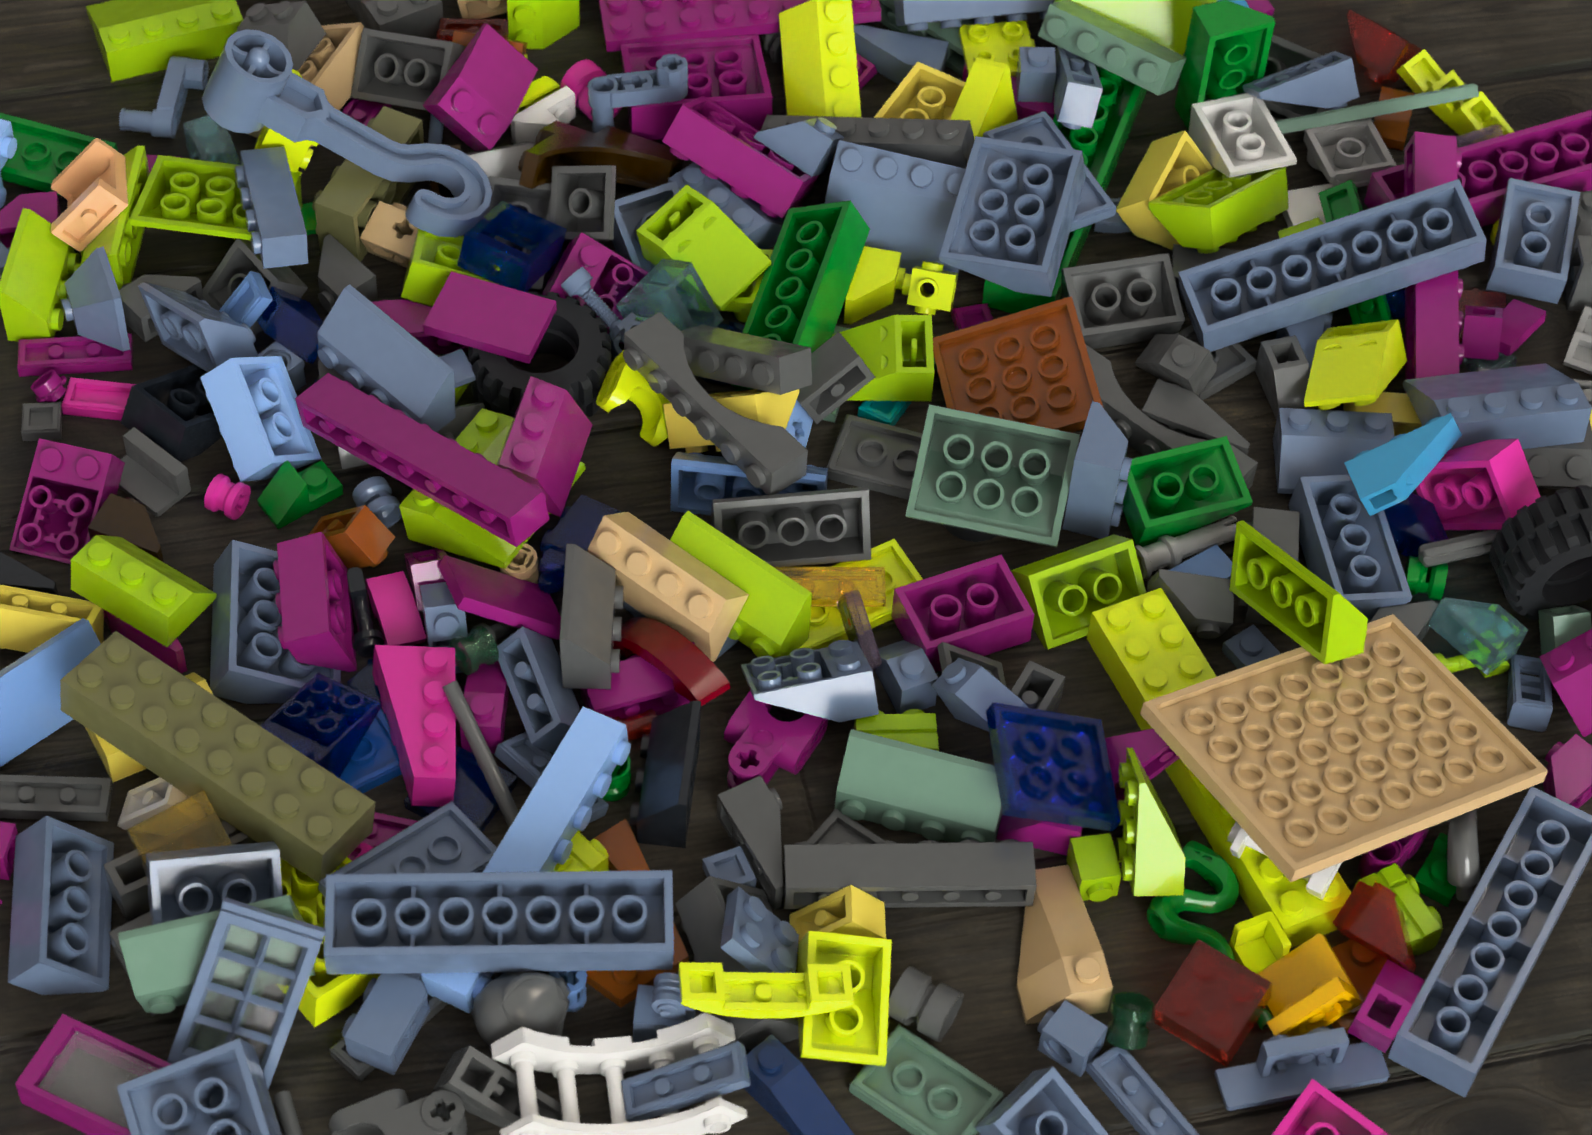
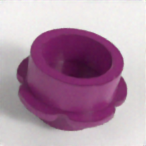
M53 369L42 374L31 386V390L36 395V401L39 403L44 401L55 402L61 398L66 392L63 386L66 383V377H60Z

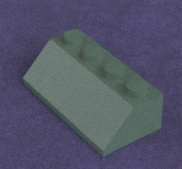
M851 729L837 785L835 809L853 820H866L882 824L890 830H905L917 833L933 841L944 840L951 843H959L964 840L995 842L1004 810L1010 769Z
M290 895L248 904L305 922ZM220 910L118 933L120 947L134 996L146 1013H168L173 1011L176 1006L187 1004ZM231 925L223 949L255 959L263 935ZM271 938L263 962L295 971L303 947ZM219 958L211 982L243 991L251 967ZM314 966L312 968L310 976L315 975ZM260 970L252 993L259 991L261 987L273 984L290 985L291 980ZM208 991L204 1004L212 1003L218 997L224 995Z

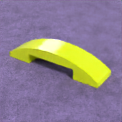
M679 962L678 966L681 1005L716 1015L758 1019L793 1018L832 1012L853 1006L854 1003L850 964H807L805 973L723 972L722 963Z

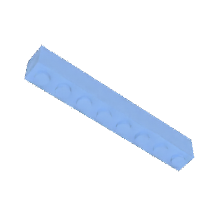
M584 706L581 708L482 873L553 872L557 863L563 865L567 861L573 846L571 841L578 830L583 831L587 827L592 816L594 802L597 797L603 798L611 784L613 770L617 764L623 765L629 755L631 743L628 742L627 726ZM494 972L422 973L421 978L428 995L470 1014L473 1009L474 999L492 981L491 977Z

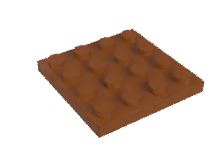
M1072 296L933 338L934 359L947 408L1073 433L1084 429L1092 401L1100 403L1103 407Z

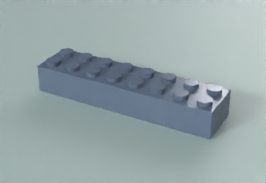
M1457 179L1178 272L1179 293L1200 345L1212 352L1483 262L1487 239L1460 180Z
M1533 786L1530 787L1402 1023L1388 1055L1389 1059L1464 1098L1466 1097L1592 856V815Z
M672 870L326 874L324 927L326 929L324 934L327 974L673 970Z

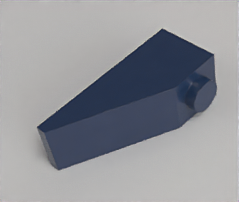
M773 1034L746 1054L751 1086L744 1089L790 1135H854L804 1065Z

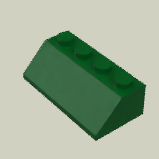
M1228 0L1193 7L1184 56L1187 58L1181 71L1175 108L1188 131L1192 104L1245 94L1243 85L1264 78L1275 26V20L1272 16Z

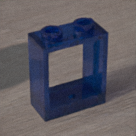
M501 201L464 235L457 266L499 285L527 292L559 260L567 229ZM497 235L532 252L530 254L524 253L493 238ZM524 237L530 239V242H527ZM494 265L499 266L500 271L495 270Z

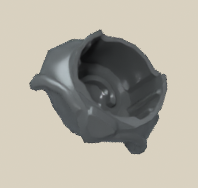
M503 972L500 977L488 983L474 999L472 1016L480 1037L490 1048L491 1043L521 1027L549 1035L561 1036L569 1006L568 996L571 991L562 977L556 978L538 972Z

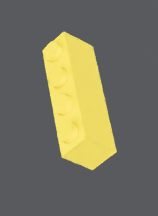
M0 584V649L29 653L82 618L90 622L100 643H103L104 609L91 601Z

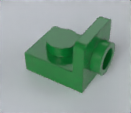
M1440 833L1415 880L1421 894L1448 907L1456 895V886L1449 884L1447 881L1448 835Z

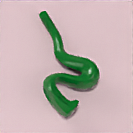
M1191 840L1182 849L1186 858L1185 868H1191L1202 876L1217 894L1209 895L1184 889V895L1155 896L1150 901L1147 909L1149 925L1159 938L1170 943L1198 946L1211 951L1216 957L1222 976L1231 991L1239 998V1001L1251 1017L1255 1019L1254 1021L1261 1030H1265L1269 1027L1267 1022L1273 1019V1016L1266 1010V1007L1263 1006L1256 994L1250 990V987L1238 972L1233 950L1227 940L1214 929L1184 920L1178 916L1182 911L1201 913L1222 912L1231 908L1239 895L1238 880L1229 864L1210 848Z

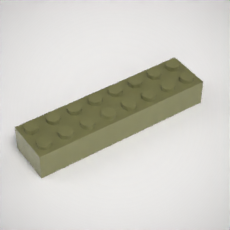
M117 631L60 680L62 712L256 842L274 841L280 849L281 859L317 883L324 879L326 874H331L373 831L375 801Z

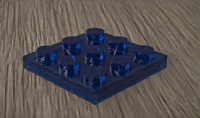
M994 702L986 710L1003 815L1114 831L1121 820L1102 720Z

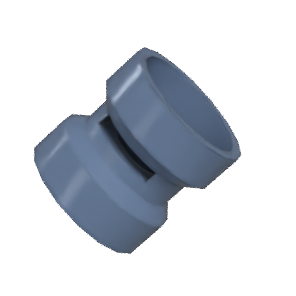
M370 477L359 483L354 489L352 497L357 507L366 505L387 528L397 523L402 517L399 508L400 502L395 496H391L392 489L384 477Z

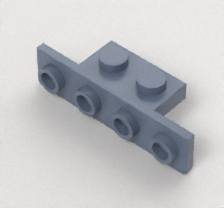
M1319 1027L1304 1035L1293 1037L1277 1035L1271 1037L1266 1042H1262L1255 1063L1215 1070L1214 1075L1226 1110L1233 1111L1299 1098L1312 1078L1330 1092L1386 1082L1390 1073L1382 1051L1366 1042L1349 1045V1039L1344 1027L1331 1030L1328 1027Z

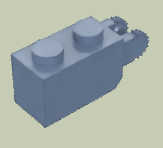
M422 973L380 974L378 979L373 978L369 982L364 992L363 1005L357 1014L352 1013L343 1028L342 1036L345 1040L348 1056L391 1075L395 1074L430 1013L427 991L421 978Z

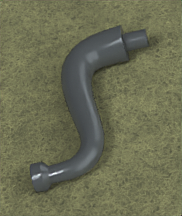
M1477 809L1450 819L1448 826L1447 881L1449 884L1456 886L1457 900L1464 902L1470 900L1473 894V886L1481 880Z

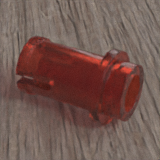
M648 709L645 712L623 719L619 716L612 719L627 726L628 742L642 738L643 734H650L652 719L657 717L653 709Z

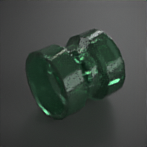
M1120 992L1113 995L1110 1008L1113 1019L1108 1022L1107 1041L1116 1047L1127 1050L1144 1048L1147 1045L1149 1035L1146 1022L1152 1018L1154 1006L1152 1000L1135 992Z

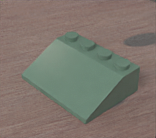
M929 404L905 517L1057 548L1080 434Z

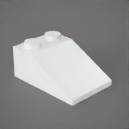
M1245 93L1192 104L1188 135L1211 166L1227 177L1232 178L1296 164V156L1262 99Z

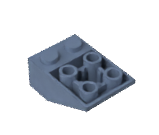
M838 640L829 644V647L815 650L799 648L793 650L790 655L777 658L760 656L754 658L751 663L741 665L744 677L756 701L836 722L879 714L873 670L857 641Z

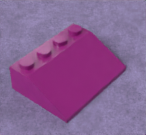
M758 34L620 44L623 73L656 70V61L666 54H677L688 61V95L684 99L675 102L627 107L630 131L634 135L651 141L664 139L681 106L701 96H705L758 131H761L766 116L772 115V93Z

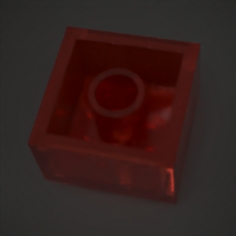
M1198 939L1155 1005L1154 1023L1227 1067L1271 999L1272 983Z

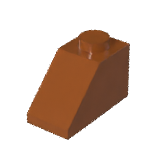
M366 505L322 516L308 534L322 532L341 561L348 568L375 567L387 557L389 553L387 548L395 538L391 531Z

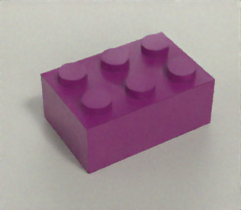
M1001 554L895 588L891 616L903 639L923 648L934 671L937 672L940 671L938 645L945 642L986 656L1029 642L1035 614Z

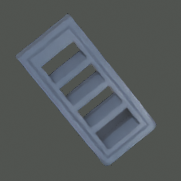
M1511 654L1508 671L1507 724L1511 727L1544 732L1547 729L1553 711L1551 680L1541 659ZM1520 673L1539 675V677L1523 675Z

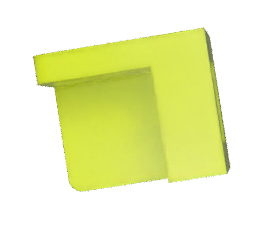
M1272 911L1237 923L1234 926L1229 943L1233 950L1235 962L1247 983L1254 981L1253 977L1287 955L1291 948L1288 937Z

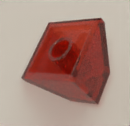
M1352 10L1347 14L1357 63L1367 68L1364 72L1366 76L1381 84L1384 79L1395 83L1401 77L1396 71L1423 50L1365 16Z

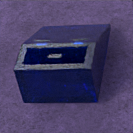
M317 673L260 726L340 778L381 709L382 701Z

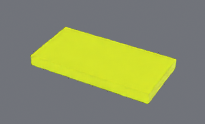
M895 539L871 548V560L839 562L796 581L812 592L809 639L800 648L815 650L829 647V644L838 640H848L837 605L843 597L846 599L857 635L893 620L891 615L894 589L923 580Z

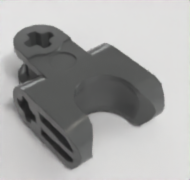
M388 1090L337 1111L331 1117L328 1125L331 1135H448L449 1132H451V1135H466L467 1133L463 1101L459 1095L447 1090L433 1092L411 1103L405 1090Z

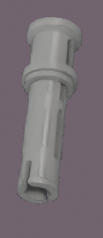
M1230 516L1222 521L1177 537L1164 535L1159 537L1157 542L1144 547L1136 545L1135 550L1143 579L1150 577L1151 573L1165 567L1172 569L1179 565L1182 559L1201 553L1216 544L1219 546L1234 541L1236 533V523L1234 522H1236L1237 518Z

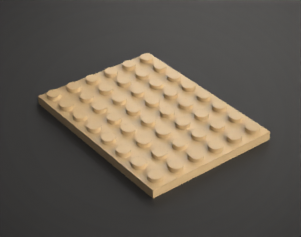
M1394 614L1367 623L1364 653L1324 665L1303 647H1299L1143 703L1140 713L1290 882L1544 782L1548 770Z

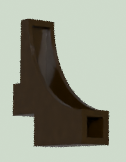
M556 120L540 129L535 139V145L522 154L518 165V170L521 172L519 185L534 189L545 183H551L552 166L613 165L616 166V183L651 189L668 183L670 177L682 170L684 160L673 155L670 152L671 147L609 125L594 134Z

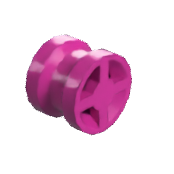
M218 474L207 488L204 506L212 512L220 510L224 512L227 518L237 520L244 513L251 494L250 486L243 482L235 484L231 482L228 476Z

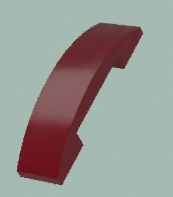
M633 617L622 623L621 641H614L613 649H620V655L625 658L635 653L671 677L674 691L690 702L701 701V706L730 689V682L718 667L695 644L678 631L660 621L647 617Z

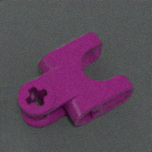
M749 691L730 718L724 732V740L734 745L728 756V788L731 789L760 775L766 785H768L779 767L797 775L827 731L828 719L805 713L795 721L784 722L777 720L769 714L772 705L754 700L751 691Z

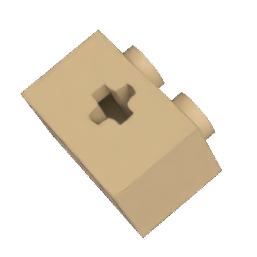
M379 201L360 239L369 253L407 268L418 228L406 219V206L397 202L389 205Z

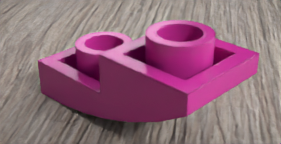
M404 571L365 579L374 618H378L384 637V644L411 646L425 643L427 638Z

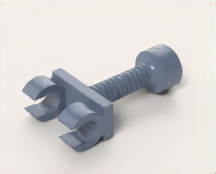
M582 266L567 278L561 287L570 297L574 295L582 296L584 302H587L586 304L597 313L596 315L602 319L606 327H609L610 333L608 335L611 339V354L616 358L622 352L619 343H624V333L642 322L635 321L637 316L633 312L623 320H618V317H615L616 314H613V311L608 308L609 306L605 302L603 303V300H601V297H598L599 295L596 294L593 288L591 289L590 281L593 277Z

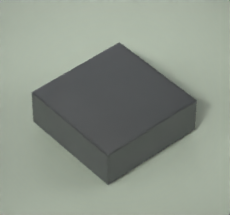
M61 402L23 403L21 426L23 441H38L39 438L45 440L62 439L63 411Z

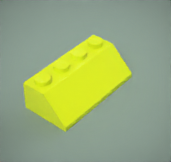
M809 0L780 12L778 17L786 115L861 117L851 0Z

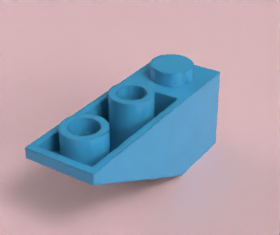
M1451 413L1443 417H1435L1425 425L1409 433L1396 435L1389 442L1372 450L1362 451L1353 459L1344 462L1358 496L1370 516L1406 500L1459 440L1462 434Z

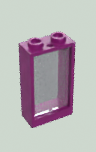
M62 1014L15 1085L22 1104L85 1134L131 1135L116 1086L169 1066L171 1063Z

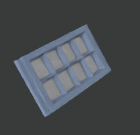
M224 897L167 1062L174 1064L241 1038L255 1047L267 1089H269L326 929Z

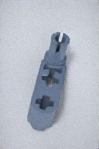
M666 54L656 61V70L609 74L590 80L588 83V104L592 108L593 132L597 133L608 125L614 127L613 108L675 102L684 99L688 95V61L686 58L680 57L677 54Z
M171 56L156 108L152 112L122 108L119 115L120 131L151 133L152 137L174 139L189 88L204 90L208 83V60Z

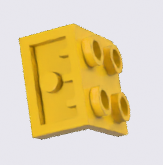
M1320 933L1253 977L1257 988L1274 1016L1273 1019L1267 1022L1274 1036L1288 1035L1293 1037L1307 1034L1315 1028L1327 1027L1363 1003L1326 937Z

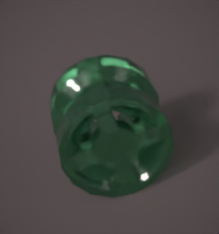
M483 626L472 629L469 636L459 635L450 641V647L455 648V663L464 674L470 675L476 672L479 665L483 663L490 665L498 661L499 652L497 644L491 633Z

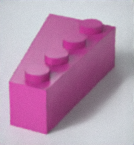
M374 645L372 675L375 685L379 689L383 712L388 719L390 736L393 746H396L399 766L411 806L442 807L451 801L453 802L456 781V716L442 687L455 681V648Z

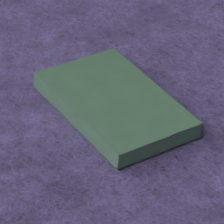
M900 1024L887 1038L886 1065L866 1064L849 1085V1092L912 1135H976L978 1131L975 1127L1003 1101L1004 1097L1003 1092Z

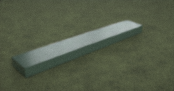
M1472 83L1277 120L1275 122L1282 134L1475 98L1479 97L1477 85Z

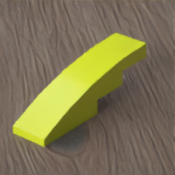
M1425 49L1396 71L1415 94L1465 85L1454 70L1445 75ZM1482 91L1479 92V97L1428 106L1445 124L1469 144L1514 132Z

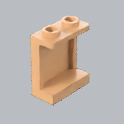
M95 138L51 182L52 190L57 191L58 194L67 200V209L51 224V233L81 252L128 206L125 156L99 138Z

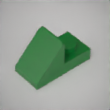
M287 460L279 468L257 499V502L276 528L280 529L343 495V485L322 460L299 473Z

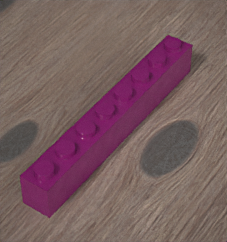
M1416 131L1413 133L1404 149V197L1457 180L1462 154L1461 151H1457L1456 136ZM1458 270L1405 287V352L1407 357L1405 380L1459 373V366L1464 356V346L1459 344V333L1462 330L1464 315L1462 311H1459V300L1463 292V280L1458 278Z
M327 373L295 398L303 427L515 547L519 546L550 520L546 506V495L539 486L533 483L529 484L515 476L509 469H502L489 462L483 455L469 451L460 446L454 439L438 434L427 424L418 423L406 416L401 410L389 407L380 402L374 395H368L358 390L346 380L342 381Z

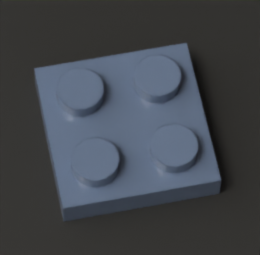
M738 886L727 895L720 948L750 972L795 973L799 934L796 933L790 923L784 920L781 921L766 909L759 898L750 896Z

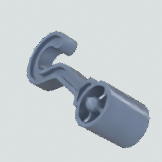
M245 29L235 32L227 39L202 97L205 111L222 128L235 133L249 134L259 131L266 126L293 142L304 140L317 142L370 173L389 181L406 183L435 181L443 184L451 191L454 198H446L430 190L421 189L415 193L405 212L409 223L433 235L458 237L470 233L480 223L490 206L492 189L488 176L480 165L464 152L444 144H400L335 109L328 102L323 89L291 72L293 61L290 52L282 42L270 34L260 30Z

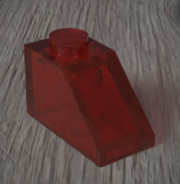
M1359 880L1333 921L1334 925L1342 935L1382 958L1388 959L1414 973L1417 967L1404 913L1394 900L1397 895L1377 882L1371 887Z

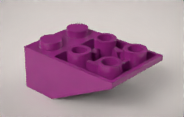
M581 232L569 242L541 295L554 292L559 293L560 298L566 299L569 295L561 287L562 283L583 266L593 277L590 281L591 289L593 288L596 294L599 295L598 297H601L603 303L605 302L609 306L608 308L613 311V314H616L615 317H618V320H623L633 312L637 316L635 321L643 322L658 312H664L675 288ZM572 296V298L580 301L581 307L587 305L582 296Z
M39 438L9 550L71 564V559L90 541L88 526L110 493L117 495L125 462L113 454Z

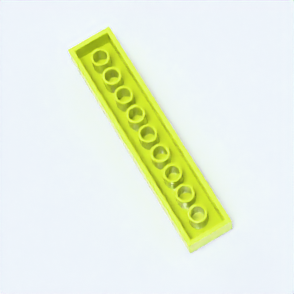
M1162 588L1092 612L1087 640L1141 730L1152 729L1140 715L1144 702L1217 677ZM1180 758L1165 769L1214 852L1220 855L1232 868L1238 880L1239 893L1253 917L1272 911L1288 937L1291 948L1306 942L1318 933L1325 935L1348 926L1356 899L1338 871L1323 900L1307 893V880L1300 878L1290 882L1268 856L1248 846L1245 847L1240 859L1233 856L1230 851L1232 843L1227 841L1229 833L1236 822Z

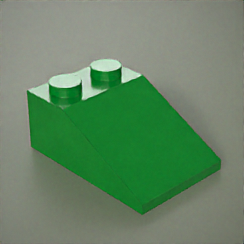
M1227 436L1133 458L1128 480L1126 481L1128 486L1125 498L1121 505H1124L1123 512L1135 544L1144 547L1157 542L1161 536L1171 535L1177 537L1251 506L1253 501Z

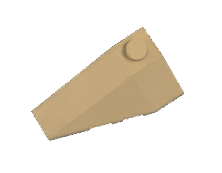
M1063 865L1036 869L1037 886L1033 906H1025L1016 984L1025 1024L1040 1023L1050 1009L1056 1012L1064 1000L1088 1015L1107 1012L1113 990L1102 947L1070 866Z

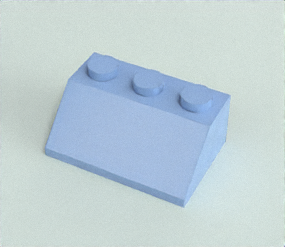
M282 356L230 358L200 377L207 400L211 404L219 425V431L224 438L240 482L272 478L287 460L295 469L322 459L311 431L303 427L295 400L297 395Z

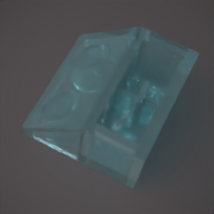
M662 259L616 304L623 319L633 312L637 316L635 321L643 322L661 312L680 331L701 324L717 327L723 321L692 262Z

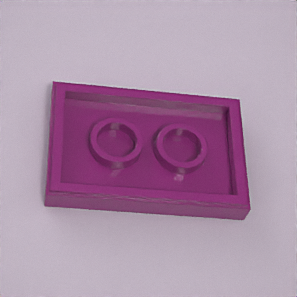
M451 271L423 324V332L430 336L530 364L557 310L556 301Z
M444 555L439 564V569L459 610L517 628L523 626L546 637L560 640L561 616L545 586L517 579L504 573Z

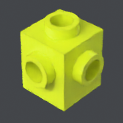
M922 261L921 267H913L912 274L905 273L902 295L908 296L907 304L915 306L914 312L927 315H936V310L950 312L953 308L958 273L943 271L944 264ZM924 283H931L934 286V293H927L924 290Z

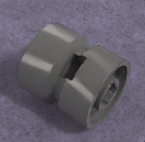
M909 966L901 975L889 998L888 1016L905 1025L916 1022L918 1032L940 1042L951 1028L960 1010L964 994L943 982L936 986L932 985L930 975L913 966Z

